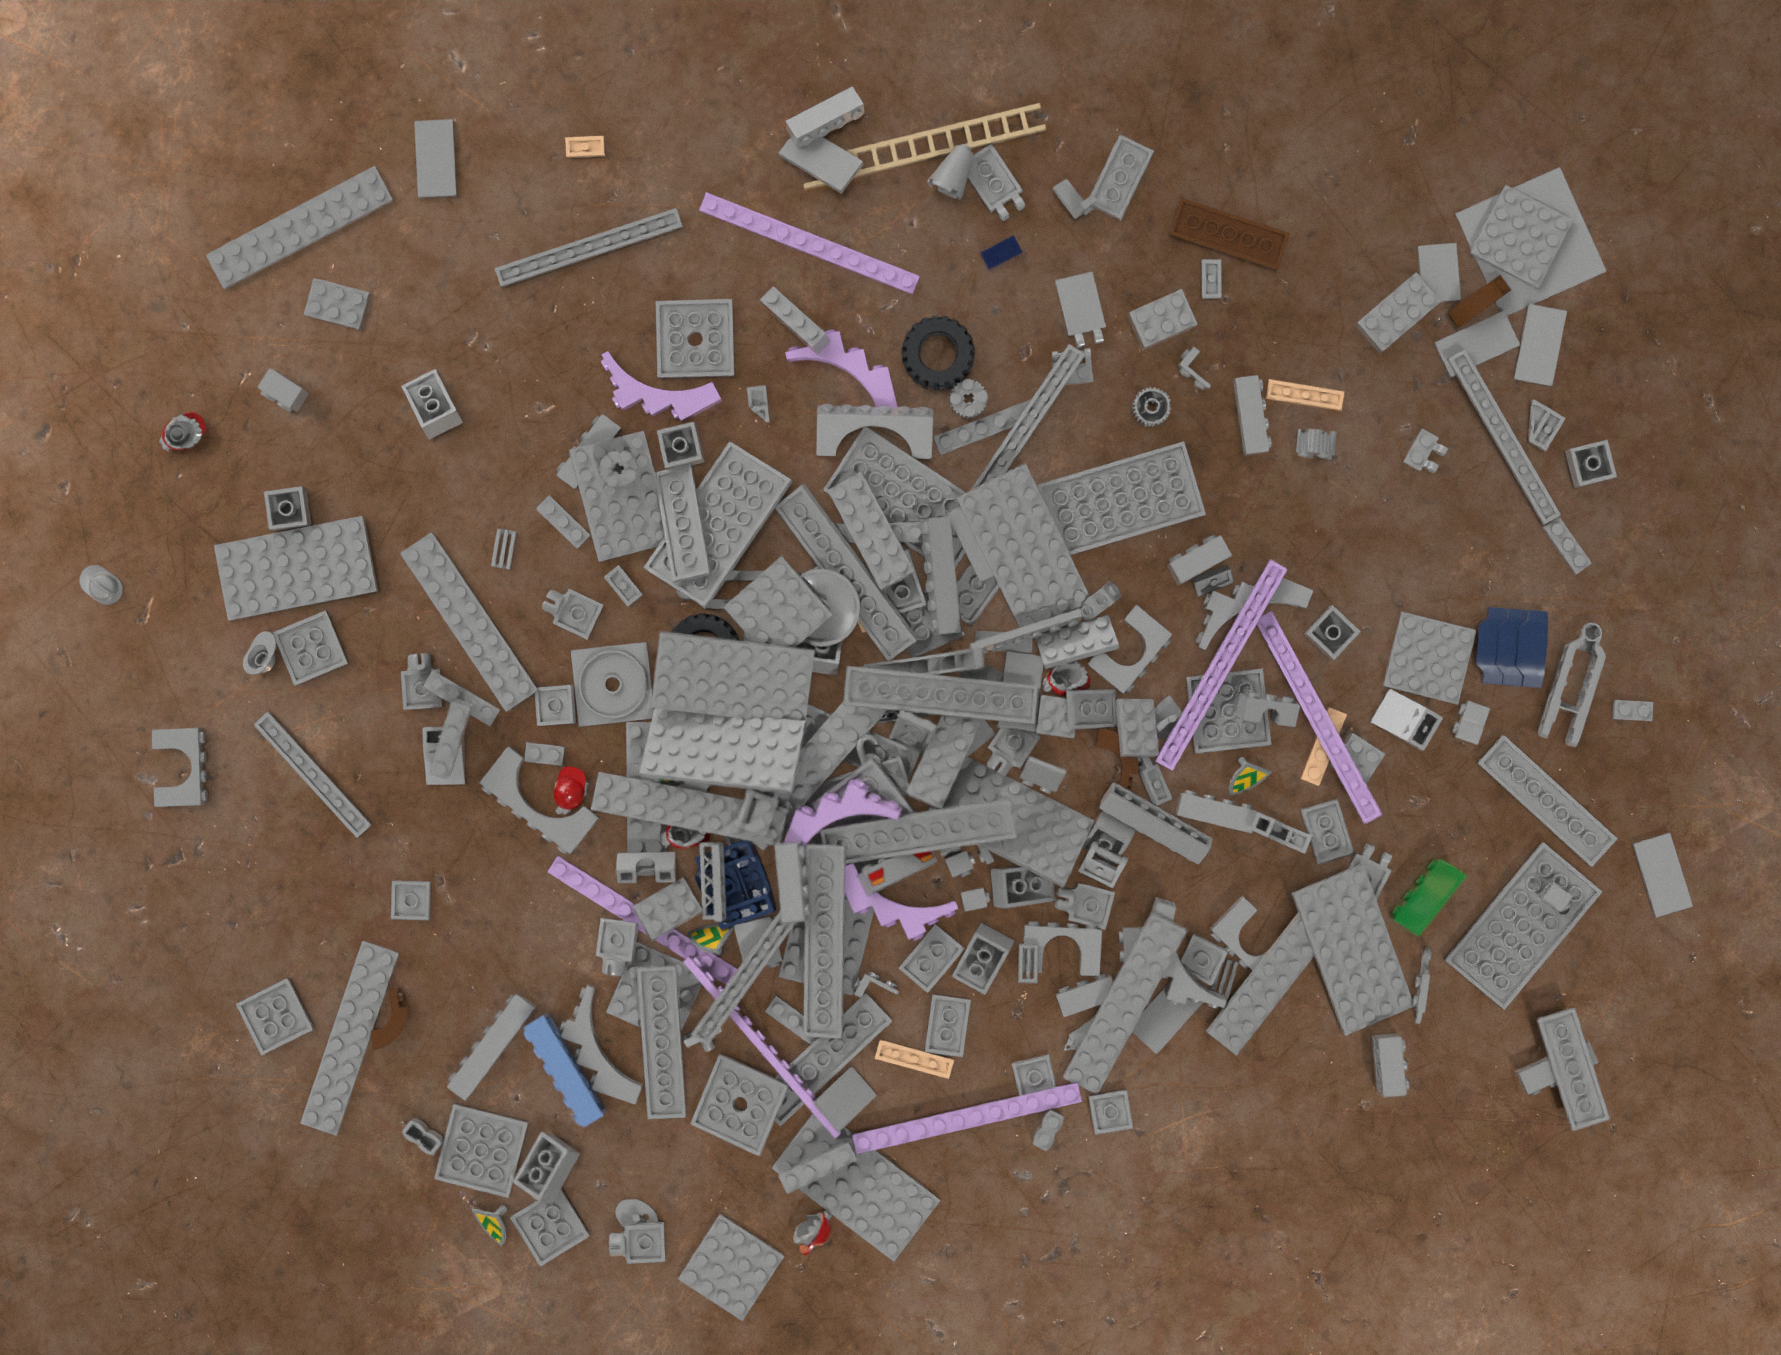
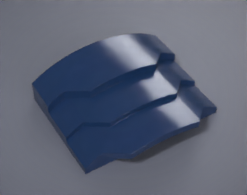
M1488 607L1487 618L1478 626L1476 665L1483 672V684L1542 688L1547 656L1548 611Z
M742 840L725 846L726 919L718 922L721 930L776 910L767 874L753 842ZM712 851L706 853V855L710 859H712ZM697 856L695 860L698 870L695 880L701 892L700 856ZM709 864L706 868V874L712 879L713 868ZM710 883L706 890L713 897V885ZM712 902L707 906V913L710 915H714V904Z

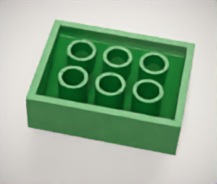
M1442 859L1433 860L1428 865V872L1425 876L1421 875L1415 882L1417 886L1413 891L1409 890L1403 898L1405 901L1401 906L1397 905L1391 913L1393 915L1391 919L1408 933L1418 937L1467 876Z

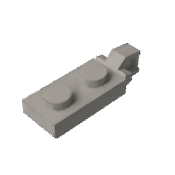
M1137 757L1138 771L1152 804L1159 806L1171 800L1172 796L1158 764H1155L1153 760L1151 761L1149 757Z

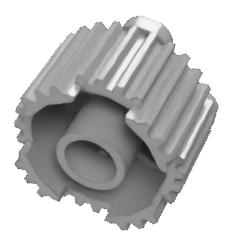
M964 379L960 381V384L956 383L957 385L953 386L949 397L950 408L953 409V413L956 412V416L959 415V418H977V415L980 416L987 406L988 394L984 390V386L981 387V383L978 384V381L974 382L971 379ZM969 395L972 396V400H973L972 403H971V402H968V403H965V402H964V401H965L964 396H969Z
M1151 387L1149 389L1145 388V390L1142 389L1132 402L1131 411H1134L1132 415H1135L1134 419L1137 418V422L1139 421L1140 425L1142 424L1144 427H1154V425L1157 427L1161 425L1170 414L1171 404L1169 402L1171 399H1168L1169 395L1166 396V392L1163 393V390L1159 391V388L1156 390L1155 387L1153 389ZM1148 403L1156 406L1154 412L1147 409Z
M1298 429L1296 453L1303 458H1313V455H1317L1321 459H1332V456L1335 455L1337 432L1330 431V435H1328V432L1322 430L1307 429V433H1305V430Z
M615 449V451L611 450V452H607V455L604 454V457H601L602 460L599 461L601 464L598 465L600 467L598 469L600 471L599 475H601V479H604L603 482L614 488H617V486L618 488H621V486L625 487V485H629L628 483H632L638 472L636 470L638 468L636 466L637 462H634L635 458H632L633 455L621 449L619 451L618 449ZM616 463L619 466H623L620 474L613 472V467H615L614 464Z

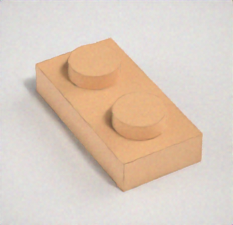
M604 136L565 138L567 158L605 156Z

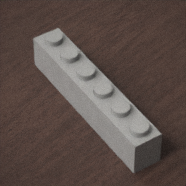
M950 517L923 519L920 531L924 541L922 551L925 554L924 571L927 573L926 591L929 594V601L927 603L931 616L929 627L932 635L961 632Z
M1115 782L1112 783L1102 797L1099 808L1105 813L1135 828L1138 832L1144 833L1154 841L1186 857L1189 861L1199 865L1210 851L1213 838Z
M517 993L515 996L512 994L505 1002L508 1006L504 1011L500 1009L494 1017L496 1022L492 1027L488 1025L482 1033L485 1037L481 1042L476 1041L470 1049L473 1053L469 1058L467 1056L464 1057L459 1064L461 1069L458 1073L454 1071L447 1080L450 1082L447 1088L466 1101L537 1007L520 993Z

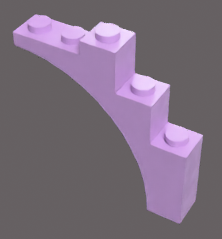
M835 329L825 331L831 342L818 355L808 346L800 348V346L791 347L788 349V352H785L787 362L814 360L837 366L851 374L864 386L876 407L889 406L890 408H898L888 367L878 365L872 367V370L869 371L864 349L859 350V347L848 349V353H845L840 332H835Z
M609 351L601 354L603 360H601L602 365L606 371L610 370L613 375L610 379L614 387L619 386V389L613 391L615 397L612 399L616 407H621L623 411L644 400L642 406L646 414L651 413L652 416H655L673 406L674 408L671 409V412L675 419H680L681 422H684L722 401L712 382L684 391L656 389L629 376L618 366Z
M851 779L843 799H840L835 793L829 792L828 794L825 792L817 812H814L808 806H799L784 842L803 841V846H805L813 835L829 823L857 814H875L897 820L902 808L896 802H886L876 794H867L869 786L865 785L864 781Z
M850 863L845 866V894L853 912H858L859 915L869 911V906L872 905L881 926L885 925L888 928L896 924L897 919H900L908 939L912 938L915 941L924 937L923 933L926 930L923 924L927 923L929 926L938 922V917L944 915L947 918L956 914L955 910L958 907L955 901L934 907H912L893 902L877 892L867 896L857 877L859 873L854 864Z

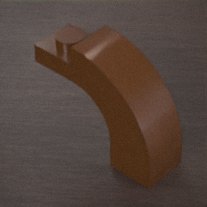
M1098 728L1095 747L1110 750L1118 756L1122 768L1119 785L1125 789H1131L1133 778L1130 777V773L1138 775L1137 757H1121L1118 733Z

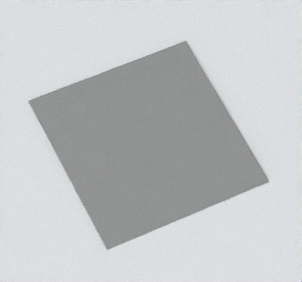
M1560 167L1513 188L1573 220L1539 287L1536 289L1475 257L1486 284L1501 275L1510 287L1511 291L1495 302L1499 312L1505 311L1506 316L1528 307V304H1535L1607 272ZM1500 194L1455 213L1471 249Z

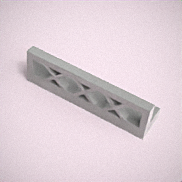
M700 842L702 918L715 919V922H722L726 919L723 842ZM705 847H712V859L705 854ZM709 864L713 868L712 879L706 874V868ZM710 883L713 885V897L706 890ZM712 902L714 904V915H707V906Z

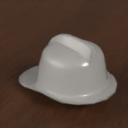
M99 565L88 566L82 571L79 583L84 592L102 604L109 605L120 599L123 587L116 576Z
M267 631L261 632L252 642L243 659V668L248 674L264 673L271 670L274 666L276 640L272 633Z

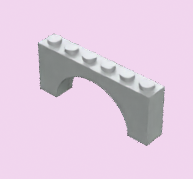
M831 404L818 405L817 456H836V450L840 441L848 433L861 427L880 426L899 433L908 442L913 458L932 459L933 409L927 407L909 408L907 406L890 408L889 406L871 407L869 405L854 407L847 404L841 406H832Z
M508 746L480 781V784L483 785L481 789L489 795L493 793L497 796V801L504 807L507 805L513 809L512 813L519 819L525 818L528 821L527 825L535 831L537 829L543 833L542 837L548 842L554 841L558 844L557 849L565 855L567 852L572 854L600 817L587 806H583L577 813L564 818L549 817L532 808L522 795L519 786V771L525 757L511 746Z

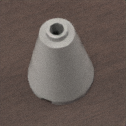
M961 144V146L956 145L931 175L927 183L932 187L935 184L938 186V191L955 199L958 197L961 200L973 158L972 148L965 144Z

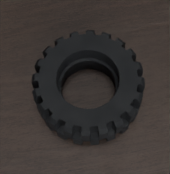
M933 315L931 318L925 317L919 323H915L905 335L902 345L903 366L908 376L916 384H920L922 388L933 389V391L948 390L950 387L956 386V383L960 384V381L968 376L973 366L975 346L971 334L969 335L967 328L959 324V321L956 319L952 320L949 319V316L944 315L943 317H938V315ZM936 335L947 337L956 348L954 363L942 371H934L927 368L920 357L922 344L928 338Z
M699 613L690 615L688 618L682 619L671 631L672 633L687 635L708 632L720 639L739 641L738 635L732 626L724 619L713 614Z

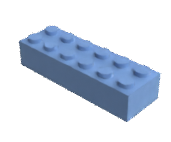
M547 1012L524 1027V1036L528 1042L532 1041L535 1046L533 1050L536 1056L544 1061L543 1067L546 1073L553 1076L555 1080L553 1084L558 1092L561 1091L563 1093L565 1105L568 1108H572L575 1113L573 1118L578 1125L581 1124L584 1128L602 1117L607 1111L597 1093L592 1090V1085L580 1065L576 1064L575 1056L566 1041L561 1038V1033L549 1013Z

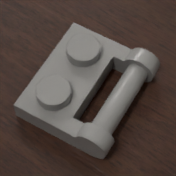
M1084 348V350L1080 351L1085 354V363L1078 365L1066 385L1093 383L1090 348ZM1058 351L1052 352L1053 367L1063 353H1058Z
M746 789L744 802L733 826L766 837L779 800ZM752 799H758L750 824L744 823Z
M1093 841L1078 871L1113 888L1128 858L1125 856L1120 857L1098 846L1099 843ZM1097 853L1117 863L1118 866L1115 867L1093 855Z

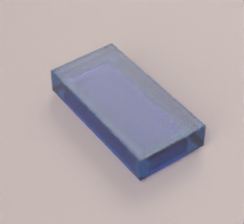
M1013 235L980 252V255L989 271L1023 252Z

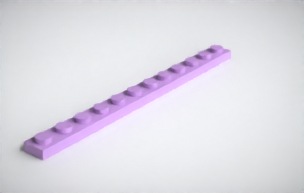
M709 193L705 194L699 209L702 213L913 295L920 277Z
M1269 560L1155 760L1156 762L1173 771L1288 569Z
M1273 611L1261 616L1257 625L1364 824L1381 816L1382 813Z
M557 856L548 873L624 921L639 923L638 930L645 933L632 910V907L636 905L635 903L562 857ZM676 929L656 939L657 942L684 959H687L689 956L692 958L697 957L702 963L701 968L703 971H708L713 977L726 985L738 969L714 953L698 949L691 943L689 937Z
M689 956L684 961L685 965L716 1000L723 988L715 985L713 982L715 978L708 971L706 973L701 968L702 963L697 957L692 958ZM736 1005L729 1016L832 1136L836 1138L841 1131L837 1132L813 1104L816 1098L815 1094L809 1088L806 1090L801 1085L803 1083L802 1079L797 1074L793 1075L789 1071L790 1065L784 1059L781 1061L777 1057V1050L772 1045L768 1046L764 1042L765 1036L759 1030L755 1031L752 1028V1021L746 1015L743 1017L739 1012L740 1007Z
M1071 1083L852 1134L856 1154L1075 1104L1082 1102L1078 1083Z

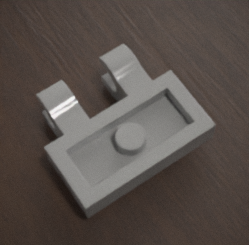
M1421 429L1403 463L1419 472L1423 467L1435 473L1439 465L1427 460L1431 451H1434L1444 457L1448 448L1436 443L1439 437Z

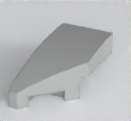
M766 385L747 387L749 407L754 413L763 418L764 421L770 422Z

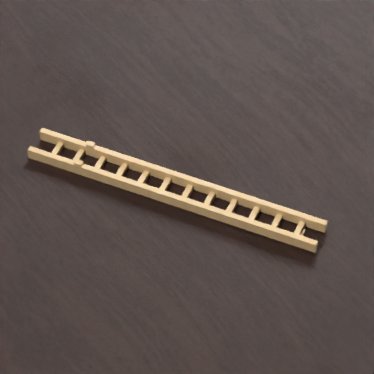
M1040 103L847 150L848 153L857 158L858 154L872 152L875 166L865 169L860 168L854 178L949 155L955 148L951 131L959 129L965 130L968 142L965 145L972 149L1046 131L1045 124L1028 128L1025 113L1040 110ZM1020 115L1023 130L1010 133L1006 118ZM1001 119L1005 134L991 137L988 122ZM983 124L986 139L973 142L969 127ZM946 133L949 148L935 151L932 136ZM927 138L930 153L917 156L913 141ZM909 142L912 157L898 160L895 145ZM890 147L893 162L880 165L876 150ZM816 180L804 183L803 185L804 189L807 190L826 184Z

